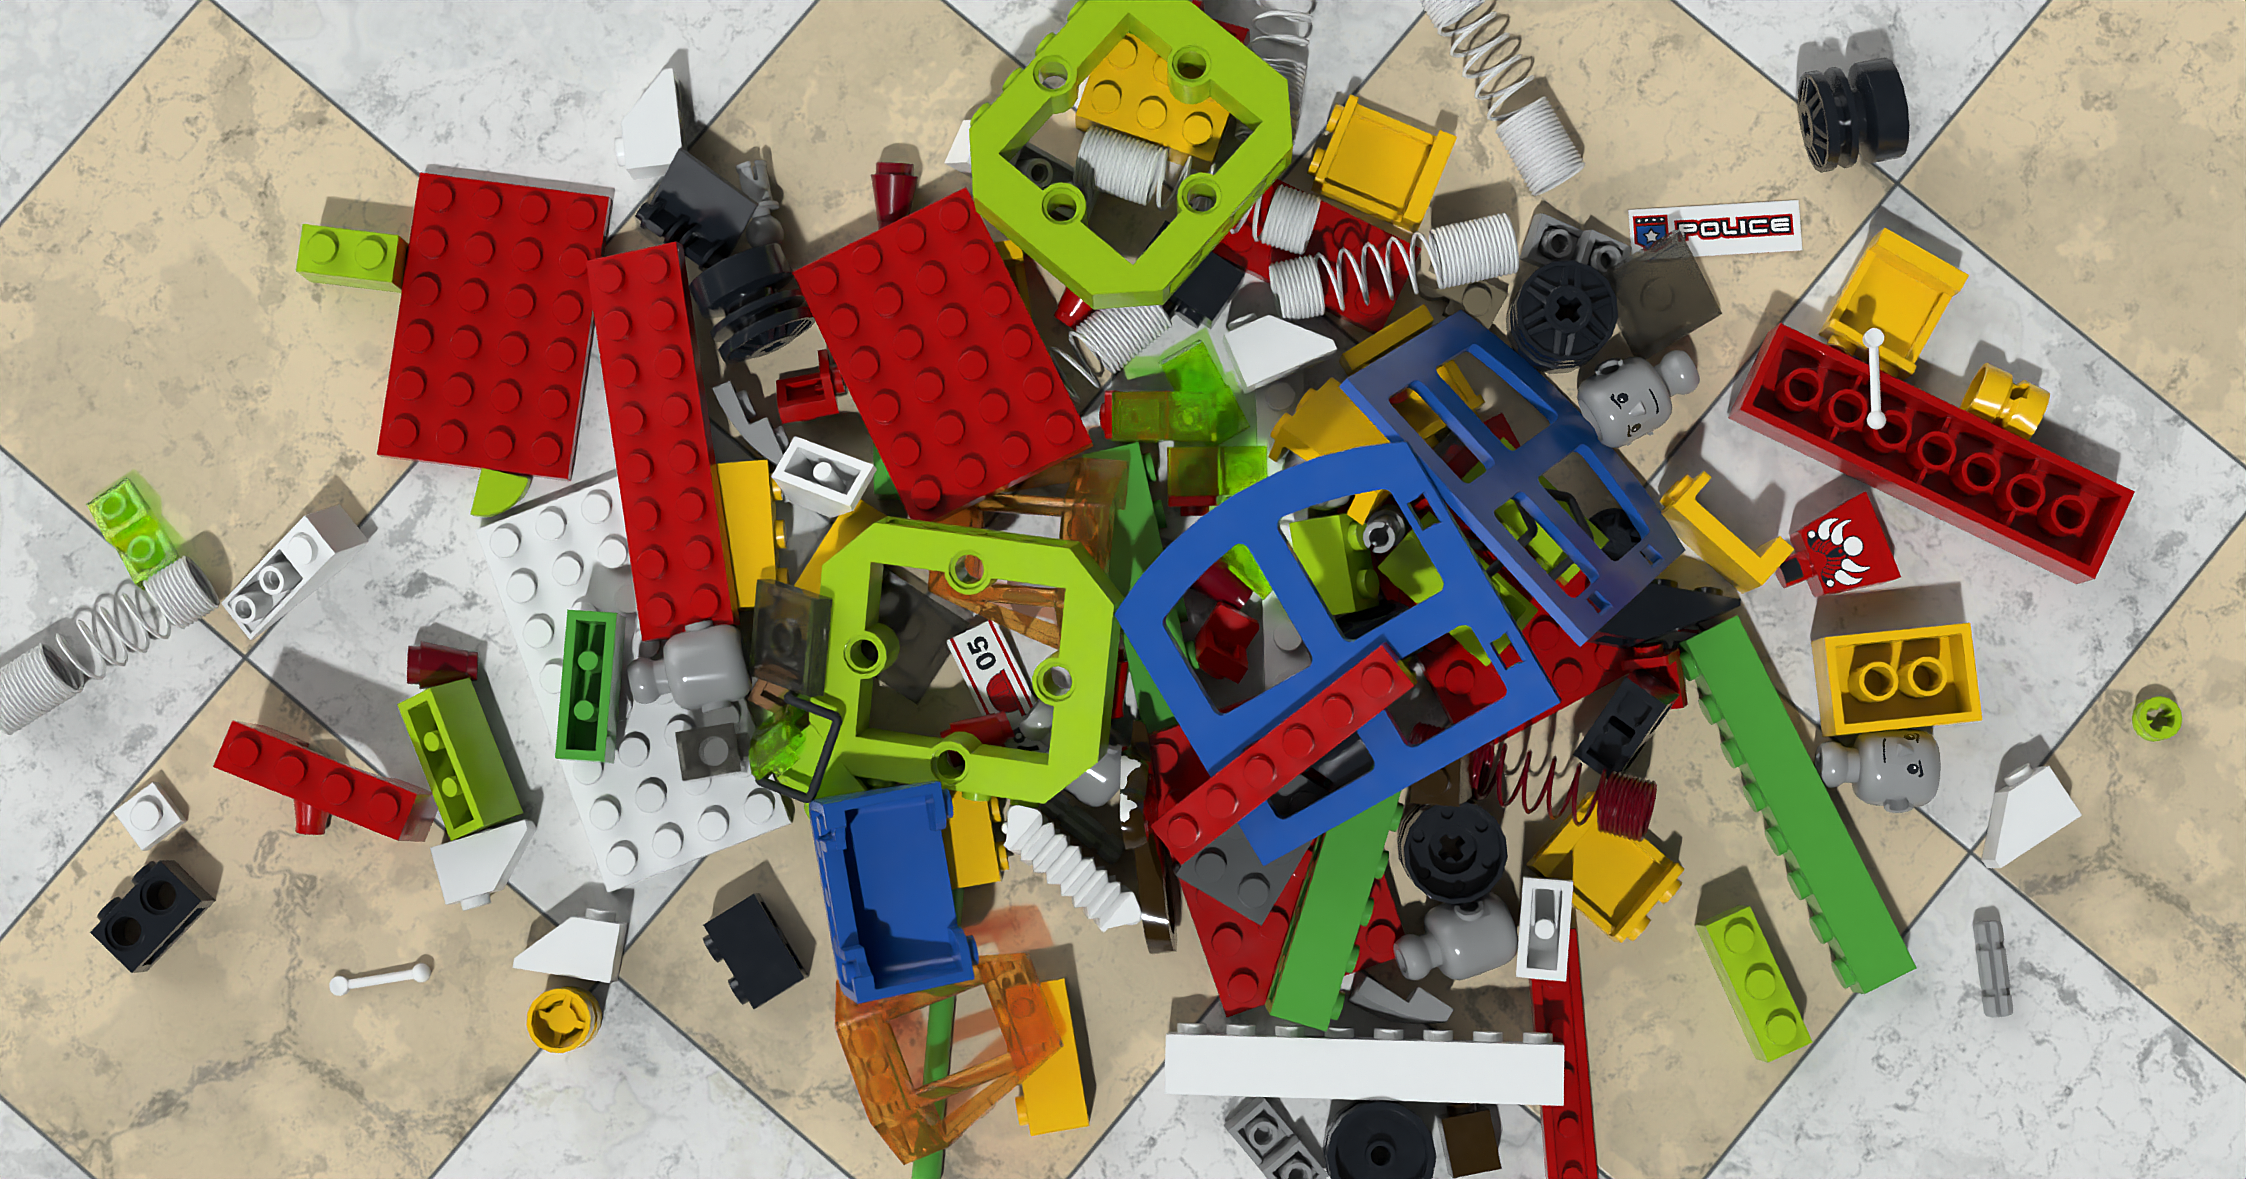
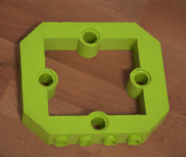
M1079 0L1069 12L1066 25L1057 34L1049 33L1036 48V57L1025 69L1019 67L1014 70L1002 87L1004 92L992 105L989 102L983 104L970 121L969 140L972 189L976 212L1094 310L1163 305L1291 164L1293 140L1288 80L1189 0ZM1129 31L1168 62L1167 83L1170 93L1175 99L1185 104L1194 105L1211 97L1253 131L1215 175L1199 172L1188 176L1182 181L1177 194V217L1133 265L1087 227L1086 201L1084 195L1077 187L1070 183L1059 182L1051 184L1042 190L1009 163L1053 114L1066 112L1074 106L1078 99L1079 85ZM1194 66L1201 69L1204 73L1199 78L1187 79L1180 74V71L1185 67ZM1052 76H1059L1066 81L1064 85L1056 89H1048L1042 85L1045 79ZM1207 197L1213 201L1214 206L1202 212L1191 208L1189 203L1194 198ZM1062 206L1069 207L1075 212L1071 219L1063 222L1056 221L1050 217L1053 210Z
M887 516L873 523L822 565L810 702L840 714L842 725L833 752L852 776L865 777L870 785L893 787L896 786L897 782L915 784L936 780L941 782L942 789L947 788L948 790L962 792V797L967 800L989 801L994 796L1010 799L1012 806L1020 805L1028 808H1037L1040 803L1045 804L1108 753L1121 625L1114 614L1123 602L1124 597L1079 541ZM967 555L976 556L981 560L984 567L982 578L972 577L965 568ZM884 564L944 572L948 584L956 592L965 595L977 594L994 584L998 579L1066 588L1060 649L1040 662L1032 676V686L1036 696L1045 704L1054 706L1049 753L982 744L973 734L967 732H954L945 738L869 728L873 677L892 666L897 660L900 651L899 640L895 632L887 625L878 623ZM862 640L871 641L878 650L876 662L868 660L861 651ZM1059 666L1069 672L1072 678L1071 688L1064 689L1054 683L1051 673L1053 667ZM809 712V722L826 741L832 721ZM948 750L957 751L963 756L965 770L959 771L949 765L947 761Z

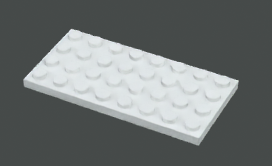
M618 476L475 530L555 751L567 609L612 612L626 617L614 764L559 759L607 893L614 892L792 824L782 794L761 787L755 782L756 776L770 761L746 697L731 702V707L716 709L707 713H702V708L696 710L681 708L676 704L671 693L661 695L656 701L649 704H641L634 700L629 684L627 666L633 660L641 657L651 660L663 659L664 646L669 639L653 642L642 641ZM773 772L768 779L777 782Z

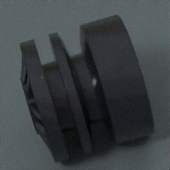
M1884 57L1854 63L1849 69L1848 77L1845 76L1842 69L1837 67L1828 68L1824 75L1822 72L1815 70L1805 72L1800 77L1798 87L1799 124L1805 149L1815 170L1823 173L1833 171L1838 165L1843 168L1852 167L1857 162L1859 153L1864 161L1868 163L1897 159L1906 154L1910 128L1908 104L1902 80L1892 60Z
M779 244L761 245L737 253L703 271L689 285V290L704 318L726 316L710 331L715 342H724L718 351L726 364L762 357L777 351L803 334L815 323L809 307H800L805 301L801 289L778 292L794 277Z
M1574 260L1551 262L1535 270L1512 299L1506 316L1507 338L1513 350L1536 370L1548 374L1570 373L1586 365L1612 337L1618 320L1617 297L1609 281L1592 266ZM1569 306L1573 309L1574 314L1570 319L1565 318L1560 321L1555 315L1560 308L1565 309Z
M1470 798L1460 807L1415 804L1403 818L1397 836L1398 859L1407 876L1416 887L1431 899L1448 904L1469 903L1489 893L1501 879L1508 858L1506 837L1497 820ZM1447 835L1451 839L1460 837L1455 843L1456 848L1459 850L1456 855L1451 856L1447 852L1438 855V852L1443 848L1439 841L1442 836Z

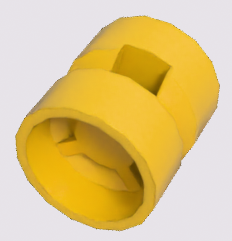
M1987 362L1983 364L1972 379L1959 408L2029 441L2043 418L2049 403L2050 393L2026 380L2015 384L2013 383L2011 373Z
M564 986L544 992L532 1002L527 1012L526 1026L530 1038L538 1047L550 1053H565L587 1045L596 1037L601 1027L602 1011L599 1002L591 992L581 987Z

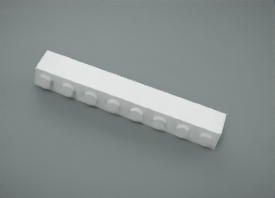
M1177 1023V1032L1166 1033L1164 1094L1564 1106V1045L1561 1042H1553V1033L1523 1032V1041H1503V1032L1473 1031V1040L1453 1039L1452 1030H1424L1423 1039L1404 1038V1029L1374 1028V1037H1354V1028L1328 1027L1325 1036L1305 1035L1304 1026L1280 1025L1275 1026V1034H1256V1025L1226 1024V1033H1206L1207 1024Z

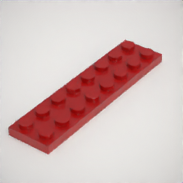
M671 242L586 261L642 641L653 642L669 639L673 635L686 632V625L712 620L713 626L740 625L683 245L678 242Z

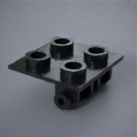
M680 147L651 203L645 202L639 208L635 217L641 221L640 227L642 229H649L657 236L664 237L663 244L671 242L682 244L684 255L699 265L698 269L703 272L731 256L758 203Z

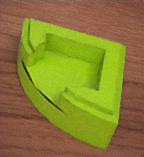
M482 468L470 515L475 517H493L505 512L524 498L532 480Z

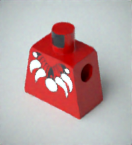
M1867 492L1848 499L1790 534V541L1795 554L1788 556L1775 571L1777 579L1783 588H1788L1807 580L1811 593L1815 598L1881 585L1901 578Z

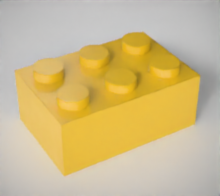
M1127 33L1090 73L1075 114L1076 129L1087 132L1090 126L1095 125V127L1099 126L1100 129H1108L1109 132L1113 130L1114 133H1122L1123 136L1127 135V137L1131 136L1132 139H1140L1141 142H1149L1150 145L1163 146L1164 149L1168 148L1169 150L1167 161L1185 166L1187 158L1192 156L1191 169L1208 173L1211 165L1216 160L1232 114L1211 97L1194 105L1185 104L1175 99L1170 93L1167 83L1168 62L1135 35ZM1194 66L1185 67L1180 71V74L1187 79L1199 78L1204 73L1201 69Z
M1971 623L1823 637L1811 641L1822 737L1982 721Z

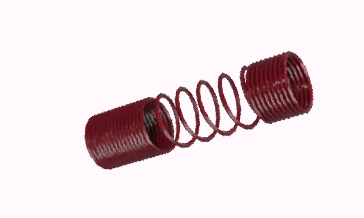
M1420 721L1411 731L1408 742L1414 745L1420 744L1445 730V728L1432 726L1431 724L1427 725ZM1490 741L1474 750L1472 797L1470 799L1474 798L1480 802L1489 795L1497 781V798L1500 806L1505 808L1513 802L1522 786L1523 809L1527 814H1530L1540 805L1547 791V812L1553 821L1562 815L1572 797V818L1577 827L1586 823L1597 803V829L1600 833L1604 832L1609 835L1623 836L1624 839H1633L1634 842L1637 840L1639 843L1645 838L1657 793V784L1654 780L1651 782L1650 779L1636 778L1635 775L1631 776L1630 774L1626 775L1625 773L1613 771L1605 786L1607 769H1603L1592 802L1581 822H1578L1576 807L1582 769L1581 762L1577 764L1568 794L1560 810L1554 816L1552 814L1551 798L1557 763L1556 755L1552 758L1546 781L1537 801L1531 809H1528L1526 790L1532 750L1530 749L1527 752L1521 776L1506 803L1502 800L1501 785L1508 745L1506 743L1503 744L1500 760L1486 791L1485 788L1489 780L1494 758V742Z

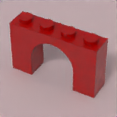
M232 720L214 762V768L394 840L425 842L438 811L431 791L400 779L379 776L339 762L308 749L310 743L268 726Z

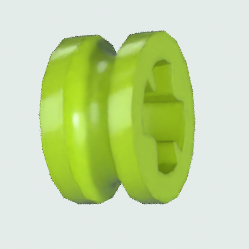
M2162 696L2142 701L2136 706L2132 715V725L2137 735L2151 742L2161 741L2174 736L2182 724V714L2178 705L2170 698ZM2161 708L2165 712L2161 718L2167 717V726L2158 727L2154 730L2149 725L2153 720H2147V712Z

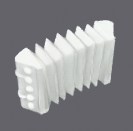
M1020 805L1009 807L1006 815L1008 822L1003 823L1001 827L1002 831L1007 834L1006 842L1003 845L1016 855H1021L1020 861L1029 866L1033 865V872L1046 873L1047 884L1060 885L1061 896H1072L1073 906L1075 908L1083 907L1085 916L1088 919H1093L1094 923L1103 932L1108 928L1126 924L1135 925L1141 921V907L1134 893L1125 885H1121V882H1116L1115 875L1108 876L1104 866L1096 867L1094 857H1083L1082 846L1070 845V836L1066 837V834H1060V829H1055L1054 822L1049 823L1048 818L1040 811Z

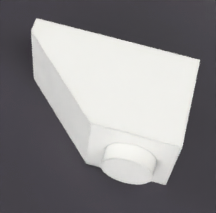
M673 68L661 71L621 121L622 137L615 138L617 162L619 167L626 166V170L633 180L665 176L678 149L681 147L688 152L680 81Z
M1255 313L1240 317L1228 324L1231 331L1224 333L1222 341L1245 394L1334 357L1337 350L1334 340L1272 315H1266L1257 319Z
M794 436L771 477L793 504L833 518L854 511L877 469L873 464Z
M2028 763L2004 777L2007 785L1994 793L1982 855V862L1986 868H2002L2082 816L2050 766L2032 768Z
M534 820L518 821L431 847L430 850L445 904L461 903L462 910L466 911L492 903L489 894L504 889L537 830Z
M1536 876L1523 877L1516 977L1566 981L1573 880Z
M587 908L585 916L570 917L516 956L513 968L606 983L617 982L628 923L616 922V912Z

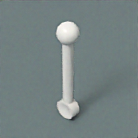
M1871 328L1864 333L1862 341L1869 348L1871 412L1867 416V424L1872 429L1877 430L1883 428L1886 424V416L1881 411L1879 346L1884 342V334L1877 328Z
M419 963L411 970L355 979L337 976L330 981L329 988L334 995L342 996L347 994L350 989L410 979L423 983L430 978L431 970L428 965Z

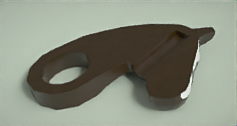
M1134 719L1131 746H1124L1121 751L1120 818L1126 850L1134 849L1141 916L1148 951L1150 954L1176 952L1177 922L1175 901L1165 853V844L1150 827L1157 820L1158 816L1157 788L1150 738L1146 723L1142 720Z

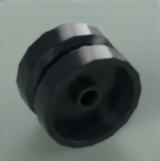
M1354 1100L1336 1113L1326 1129L1322 1147L1326 1172L1331 1179H1432L1437 1158L1433 1136L1422 1119L1398 1101ZM1383 1146L1389 1152V1156L1385 1161L1378 1158V1162L1375 1164L1371 1159V1152L1375 1147Z

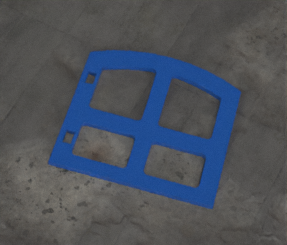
M1459 310L1346 378L1339 386L1390 442L1409 441L1442 499L1579 647L1685 551L1675 532L1647 491L1613 448L1603 445L1598 440L1595 428L1524 358L1462 310ZM1469 352L1519 392L1548 419L1550 425L1515 451L1509 450L1439 376L1436 370L1462 353ZM1407 388L1414 390L1485 466L1486 472L1469 484L1460 480L1390 404L1389 399ZM1572 452L1579 453L1619 503L1641 536V541L1618 561L1611 560L1539 483L1538 478ZM1511 499L1517 501L1588 577L1590 586L1576 598L1568 596L1497 520L1494 512ZM1640 551H1641L1651 562H1653L1652 565H1650L1649 562L1642 556V554L1640 553ZM1587 598H1589L1596 605V607H1598L1601 610L1599 613H1597L1595 608L1586 600Z
M1409 441L1364 445L1318 456L1278 471L1234 494L1199 518L1167 546L1137 580L1114 614L1210 777L1243 753L1246 746L1265 736L1385 641L1399 659H1402L1456 627L1467 625L1475 633L1507 688V693L1504 697L1416 745L1410 744L1405 739L1386 707L1356 730L1374 760L1373 770L1290 816L1280 815L1270 798H1268L1237 823L1263 866L1562 701ZM1385 489L1392 493L1443 579L1444 585L1438 593L1361 637L1352 640L1344 636L1281 530L1280 521L1286 515L1316 504L1344 496ZM1422 493L1440 522L1426 529L1409 503L1421 496ZM1236 544H1244L1250 550L1311 653L1312 663L1305 669L1235 709L1223 713L1216 709L1168 628L1166 617L1189 588L1216 561ZM1504 633L1507 634L1522 662H1517L1508 668L1492 643Z

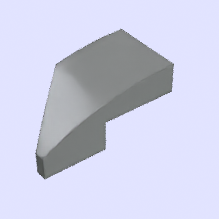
M1368 976L1356 985L1347 1000L1377 1017L1398 1023H1445L1454 1010L1420 987L1413 990L1407 999L1403 1000Z

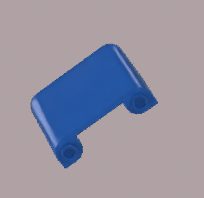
M935 780L811 800V803H809L810 823L834 961L843 994L855 1003L860 1004L975 979L973 965H978L979 963L978 949L973 935L966 936L963 929L957 924L941 830L946 828V819L953 818V804L949 790L947 788L942 789L941 782Z

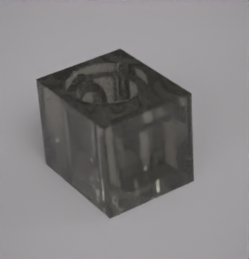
M733 722L675 732L682 781L694 782L747 773L745 762L753 761L750 735L748 732L741 733L740 725ZM714 738H722L728 746V756L720 765L712 766L704 757L705 746Z

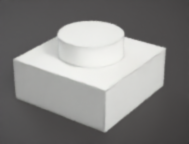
M152 782L113 811L142 851H148L187 821L159 782Z

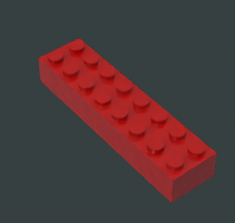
M1779 323L1767 333L1728 416L1729 419L2074 584L2084 583L2096 578L2135 491L1881 370V411L1886 416V424L1881 429H1872L1867 424V416L1871 412L1870 369L1868 364L1782 323Z

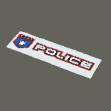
M1799 200L1628 210L1632 260L1802 251Z

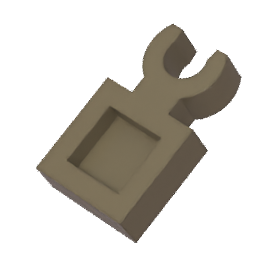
M1431 265L1428 271L1435 274L1433 265ZM1485 280L1470 282L1469 284L1465 283L1464 285L1460 284L1455 287L1451 286L1450 288L1446 287L1445 289L1442 288V290L1439 288L1431 289L1422 283L1418 288V294L1427 301L1443 300L1448 303L1442 316L1448 318L1462 310L1488 330L1508 296V293Z

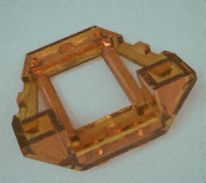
M1082 457L1065 460L938 523L983 529L984 512L1061 517L1059 539L1081 542L1109 578L1115 509L1125 510L1129 461ZM1070 483L1065 497L1006 494L1007 492ZM967 555L965 559L967 572L972 577L979 578L980 559L973 555ZM929 570L927 591L1057 650L1060 649L1066 588L994 583L977 594L965 595L956 592L948 584L944 572ZM994 603L1054 608L1057 625Z
M1029 953L979 956L978 965H973L975 978L973 980L860 1004L845 996L841 990L839 980H836L835 1029L869 1122L903 1165L951 1147L963 1136V1133L978 1119L987 1115L996 1107V1103L1014 1087L1023 1083L1064 1046ZM984 984L1009 1052L914 1088L890 1020ZM998 1078L940 1120L935 1102Z

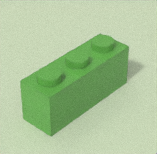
M567 609L555 751L556 759L614 764L626 617L618 613Z

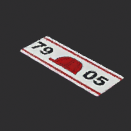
M992 618L947 640V645L981 715L996 714L1003 710L1007 715L1015 737L1007 740L1000 747L1045 753L1048 748L1040 741L1027 739L1020 731L1019 724L1035 705L1036 701L996 619Z

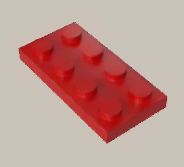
M1276 179L1265 191L1260 204L1257 237L1264 228L1267 214L1278 186L1283 184L1284 187H1292L1293 190L1297 188ZM1322 200L1304 254L1300 256L1298 253H1290L1289 250H1281L1280 247H1272L1271 244L1268 246L1266 243L1262 244L1261 240L1255 242L1252 236L1255 204L1240 230L1235 234H1231L1229 231L1212 250V252L1234 267L1271 284L1269 276V266L1271 263L1275 264L1276 261L1280 263L1281 261L1285 262V260H1294L1295 257L1299 259L1300 256L1302 258L1304 256L1308 257L1309 254L1314 258L1318 252L1326 257L1337 280V257L1340 249L1343 247L1351 252L1361 273L1362 249L1367 242L1376 247L1386 268V246L1392 236L1401 242L1410 261L1409 242ZM1392 242L1390 250L1393 301L1389 298L1381 268L1370 247H1367L1366 277L1370 301L1368 306L1364 302L1356 273L1345 252H1343L1341 264L1345 303L1344 311L1340 309L1333 283L1324 262L1320 257L1317 262L1324 295L1325 311L1369 333L1375 334L1382 330L1409 276L1404 258L1396 243ZM1417 246L1414 249L1415 262L1421 251V248Z

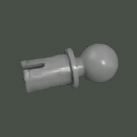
M755 160V166L752 169L750 161L737 165L736 170L739 174L742 192L758 203L752 215V220L746 228L748 243L751 247L766 244L781 245L784 238V230L781 223L772 217L770 213L777 210L779 205L777 201L772 199L766 169L767 162L765 160Z
M1386 504L1380 506L1369 518L1363 533V541L1367 548L1373 544L1376 546L1373 552L1384 553L1403 539L1409 529V522L1401 508L1394 504Z

